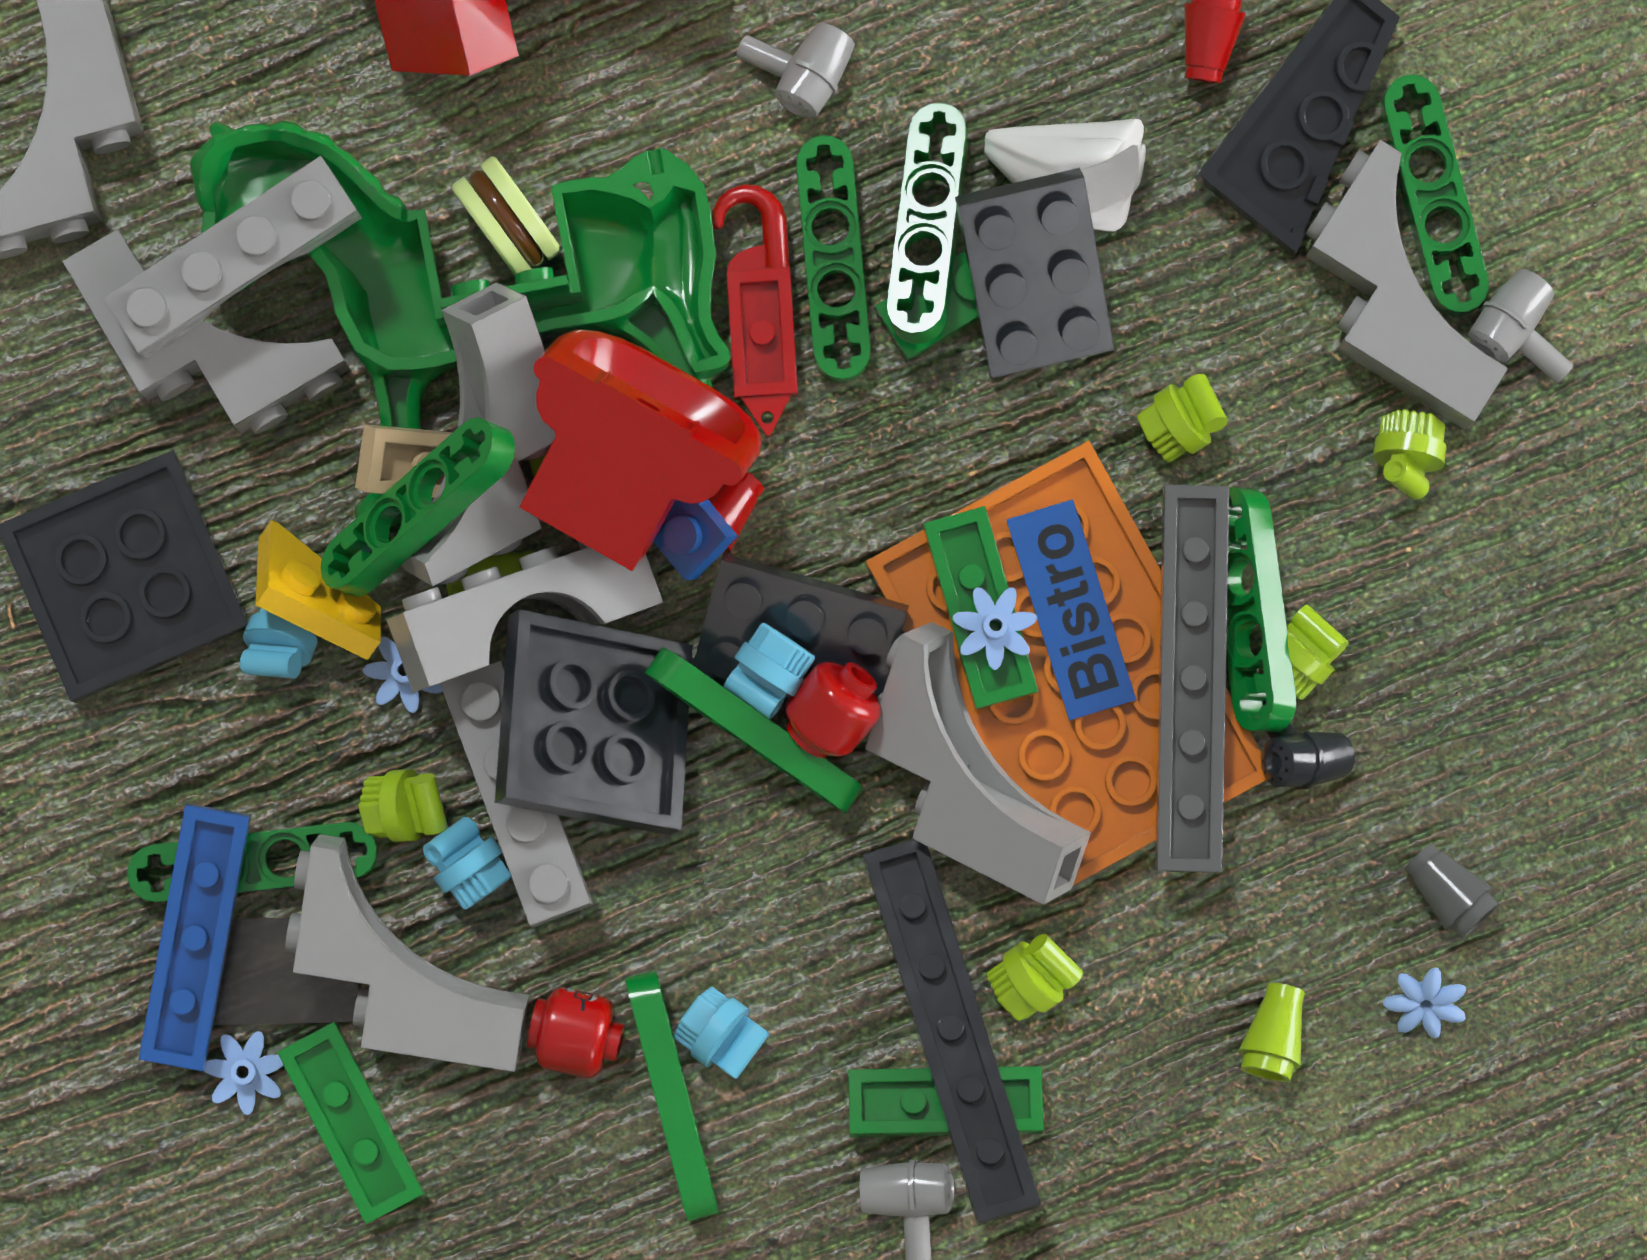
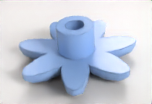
M977 587L973 591V600L978 613L967 611L957 612L953 615L955 624L964 629L974 631L961 645L960 653L962 655L976 653L986 646L988 664L993 670H997L1003 660L1004 646L1021 656L1029 654L1028 644L1015 631H1020L1033 625L1037 620V616L1031 612L1012 613L1017 597L1015 588L1006 589L997 600L996 605H994L991 597L984 589ZM998 621L1001 629L993 631L989 626L990 622Z
M381 637V642L378 646L387 662L367 664L363 668V673L374 679L386 680L376 695L377 704H386L400 692L406 709L411 713H415L419 705V691L413 693L407 675L401 676L399 673L403 664L396 644L387 637ZM440 683L422 689L434 694L443 692Z
M1436 967L1430 969L1423 981L1420 982L1408 974H1399L1397 982L1405 994L1389 996L1383 1000V1005L1386 1009L1394 1012H1404L1397 1023L1399 1032L1406 1033L1412 1030L1422 1020L1427 1034L1431 1038L1436 1039L1441 1032L1440 1019L1452 1023H1460L1466 1019L1464 1011L1451 1004L1464 995L1466 987L1461 984H1454L1440 988L1441 971Z
M260 1031L255 1032L247 1041L244 1050H242L239 1043L232 1036L222 1035L220 1042L227 1060L215 1059L206 1061L204 1069L206 1073L212 1076L225 1078L214 1090L212 1101L214 1103H221L237 1092L241 1111L246 1115H250L254 1110L256 1102L255 1090L270 1098L280 1097V1088L266 1075L277 1071L284 1065L279 1055L261 1057L264 1048L263 1033ZM242 1066L248 1068L249 1073L246 1078H242L239 1075V1069Z

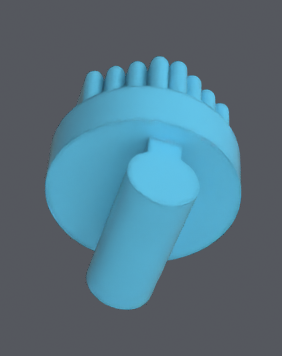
M261 608L259 613H255L250 617L243 634V640L249 648L245 649L241 655L240 668L244 674L295 679L300 674L301 666L310 663L318 644L315 634Z
M761 623L750 641H745L734 658L739 661V664L727 678L724 688L767 718L772 719L781 708L788 694L793 697L804 682L803 677L814 662L815 656L765 623Z
M469 817L461 818L423 847V853L428 862L437 866L440 871L433 879L443 893L450 890L462 909H468L512 877L499 857L503 852L492 836L483 841L479 835L480 832L477 824Z
M709 987L708 990H705L695 999L680 1019L674 1039L691 1051L690 1056L705 1067L715 1064L728 1075L737 1079L770 1034L748 1018L749 1008L734 997L729 999L714 987Z

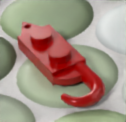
M743 184L730 188L718 198L712 209L711 218L713 228L721 229L729 209L741 203L753 205L761 214L763 245L750 247L734 256L727 268L734 400H742L764 435L769 438L790 398L798 396L787 218L782 204L772 192L758 185ZM766 413L773 416V421L769 424H765L761 420V417Z

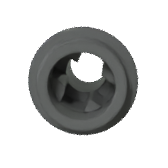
M1433 843L1425 847L1405 867V871L1413 878V882L1445 931L1453 929L1462 939L1474 931L1499 906V903L1490 894L1493 887L1443 851L1440 852Z

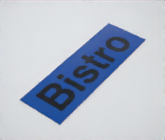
M1073 499L1007 519V525L1069 721L1136 700Z

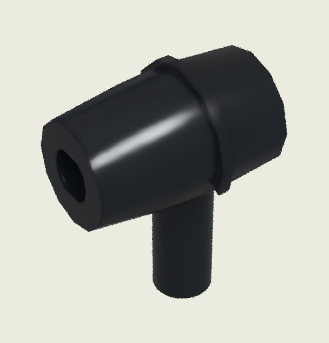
M1266 700L1262 701V706L1266 705ZM1291 722L1280 732H1266L1271 739L1264 744L1261 752V769L1266 780L1274 787L1311 789L1314 785L1343 778L1352 771L1355 763V752L1350 739L1343 733L1310 732L1306 730L1304 732H1297Z

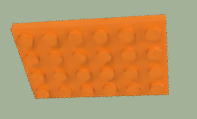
M1089 440L951 514L954 515L979 507H986L1008 587L1015 588L1017 593L1014 607L1015 612H1031L1035 615L1036 613L1006 520L1072 499L1079 516L1136 700L1069 721L1038 620H1036L1033 625L1021 630L1030 649L1028 657L1038 692L975 710L953 635L956 674L963 701L980 738L996 762L1018 786L1041 805L1067 821L1091 832L1073 885L1156 841L1161 569ZM924 530L865 561V565L883 598L909 605L902 628L903 634L930 622L952 631ZM1227 689L1225 693L1223 803L1266 780L1261 769V750L1251 732L1241 727L1236 720L1232 699Z

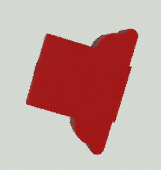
M374 0L392 71L471 76L519 56L506 0Z
M573 330L559 336L535 361L533 366L534 374L540 380L536 392L537 410L542 420L554 430L556 436L519 508L633 571L648 552L674 501L679 500L689 504L701 503L715 496L723 484L728 486L738 484L758 458L761 451L762 437L751 417L734 401L697 378L622 338L599 331Z

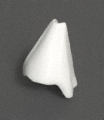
M1125 119L1108 122L992 129L985 135L984 154L1012 183L1080 168L1085 178L1093 230L1113 232L1120 229L1127 221L1132 195L1141 182L1146 147L1141 143L1144 126L1139 119Z

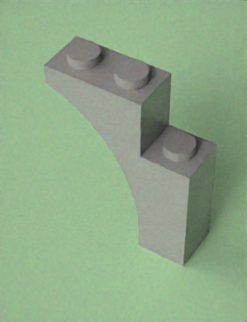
M37 0L46 39L47 86L43 110L32 142L14 174L0 189V260L23 254L28 250L26 243L50 236L53 243L69 242L82 238L89 234L88 226L103 222L83 150L93 148L96 154L115 152L128 147L131 144L130 137L144 134L108 0Z
M1380 140L1370 156L1358 150L1339 180L1341 184L1349 188L1337 208L1325 202L1305 235L1315 240V243L1306 257L1369 296V299L1365 301L1356 295L1336 328L1346 333L1337 350L1466 430L1475 422L1508 368L1483 353L1452 328L1435 309L1420 287L1409 265L1397 222L1396 186L1402 153Z
M117 229L62 261L138 391L148 401L157 395L161 401H166L183 393L194 384L191 376L201 370L238 431L243 433L252 428L255 434H259L283 421L288 416L284 408L304 396H307L309 401L313 402L335 391L343 384L340 375L350 370L332 338L309 343L285 344L262 342L223 331L204 321L151 357L146 358L137 352L102 299L145 271L122 233Z
M494 283L441 311L451 337L459 374L460 409L458 427L471 418L480 417L508 429L514 437V459L502 478L402 564L404 570L431 586L448 584L462 578L467 573L468 567L491 555H502L516 549L524 537L541 529L537 517L519 508L528 488L518 461L531 460L545 455L556 436L554 430L542 420L536 404V392L540 380L535 376L533 366L545 350L527 297L498 283ZM445 476L440 485L438 494L433 499L432 503H435L441 497V494L445 488Z
M930 622L900 635L891 646L887 656L886 666L890 669L884 692L878 696L882 714L871 730L866 750L929 781L921 790L916 801L915 813L919 815L912 838L1043 905L1071 890L1091 832L1053 813L1029 796L1008 776L989 752L973 725L962 698L954 660L953 632Z
M319 834L311 845L310 852L301 850L295 871L294 888L304 890L301 914L292 913L290 916L285 951L296 953L293 973L370 985L369 989L359 988L354 1009L353 1026L364 1028L361 1048L515 1072L521 1057L530 995L484 987L457 978L435 967L409 949L388 929L368 903L353 871L345 838Z

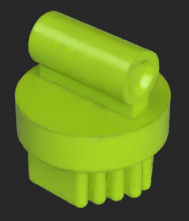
M1196 374L1189 377L1181 388L1174 384H1169L1154 395L1153 404L1137 415V419L1148 442H1151L1152 446L1156 448L1157 452L1167 462H1172L1187 451L1195 454L1211 443L1210 433L1223 429L1228 423V419L1205 374Z
M1406 409L1402 411L1396 410L1391 412V414L1388 413L1381 417L1380 432L1376 436L1374 443L1373 459L1376 463L1384 466L1383 475L1385 479L1411 499H1421L1428 493L1429 481L1425 478V472L1437 471L1444 467L1447 447L1444 443L1445 424L1432 413L1426 415L1424 412H1420L1418 414L1416 411L1409 412Z
M1308 604L1303 606L1287 625L1288 651L1292 663L1296 698L1303 700L1317 684L1322 685L1335 670L1331 662L1345 650L1349 643Z
M413 769L390 770L384 776H369L364 780V787L360 796L361 802L358 804L366 834H372L378 838L388 837L393 842H407L418 840L423 833L425 835H434L448 828L434 774L425 773L419 775Z
M1040 934L1030 944L1021 941L1003 954V961L987 972V980L991 983L990 986L994 990L998 1003L1017 1021H1021L1037 1011L1045 1013L1063 1000V989H1070L1075 986L1082 978L1083 970L1047 934Z

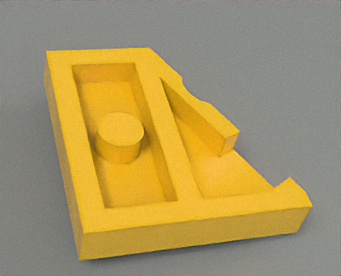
M271 520L258 538L255 605L368 660L381 642V606L368 595L355 597L327 586L321 575L322 558L282 525Z

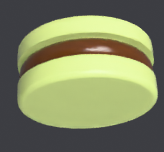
M491 156L481 163L480 166L483 171H473L469 176V182L463 176L452 185L453 192L514 276L519 272L531 269L530 266L541 265L544 260V254L548 260H551L561 252V247L496 157Z

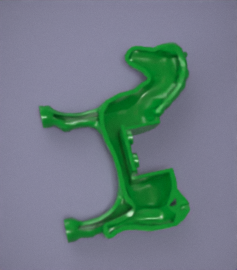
M216 121L212 123L209 127L212 137L194 153L190 162L197 202L203 211L200 234L321 156L362 219L309 254L326 275L337 319L352 352L370 375L378 407L380 426L422 430L421 400L426 387L442 372L457 366L455 351L441 310L490 286L489 280L478 279L455 284L451 287L453 296L444 298L437 256L425 209L407 210L399 197L387 194L379 179L364 168L350 153L339 148L329 135L307 131L295 122L280 121L271 125L263 123L250 124L237 129H232ZM659 148L642 152L633 157L621 169L605 178H582L551 185L567 275L554 277L553 269L550 267L534 268L515 274L516 284L505 286L527 297L539 335L573 330H596L615 335L651 352L713 388L710 378L725 370L731 357L728 347L719 337L711 318V286L716 259L711 210L705 186L691 167L668 150ZM639 182L649 184L653 192L651 201L640 189L632 186ZM253 281L252 283H250L249 285H247V286L244 287L243 289H245V288L251 286L252 284L255 283V281ZM369 493L355 506V517L357 518L383 494ZM401 513L394 518L389 534L399 531L402 522Z

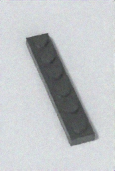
M1164 485L1155 862V871L1222 872L1229 486Z

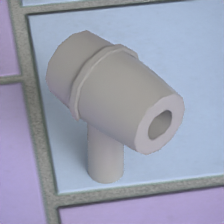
M817 23L794 55L746 35L738 46L736 56L738 59L781 78L774 95L783 107L801 117L816 118L829 98L835 96L838 90L837 85L843 75L855 43L845 32L835 26Z
M1519 269L1498 290L1492 299L1486 301L1481 307V314L1468 333L1471 343L1498 362L1507 363L1515 352L1519 350L1555 383L1560 382L1573 367V364L1534 330L1555 295L1552 287L1536 273L1527 269Z
M910 1160L909 1163L861 1168L859 1189L862 1213L903 1216L906 1260H931L929 1215L949 1213L954 1200V1180L948 1165L918 1163V1160Z

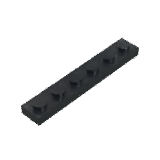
M912 839L863 854V862L977 1225L980 1226L1039 1208L1041 1205L1040 1198L928 846Z

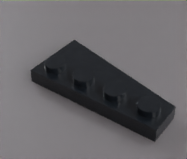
M1331 0L1194 176L1195 179L1290 255L1298 252L1306 233L1304 232L1315 206L1319 204L1329 181L1327 178L1341 147L1344 146L1354 124L1352 121L1365 92L1368 91L1399 21L1400 16L1380 0Z

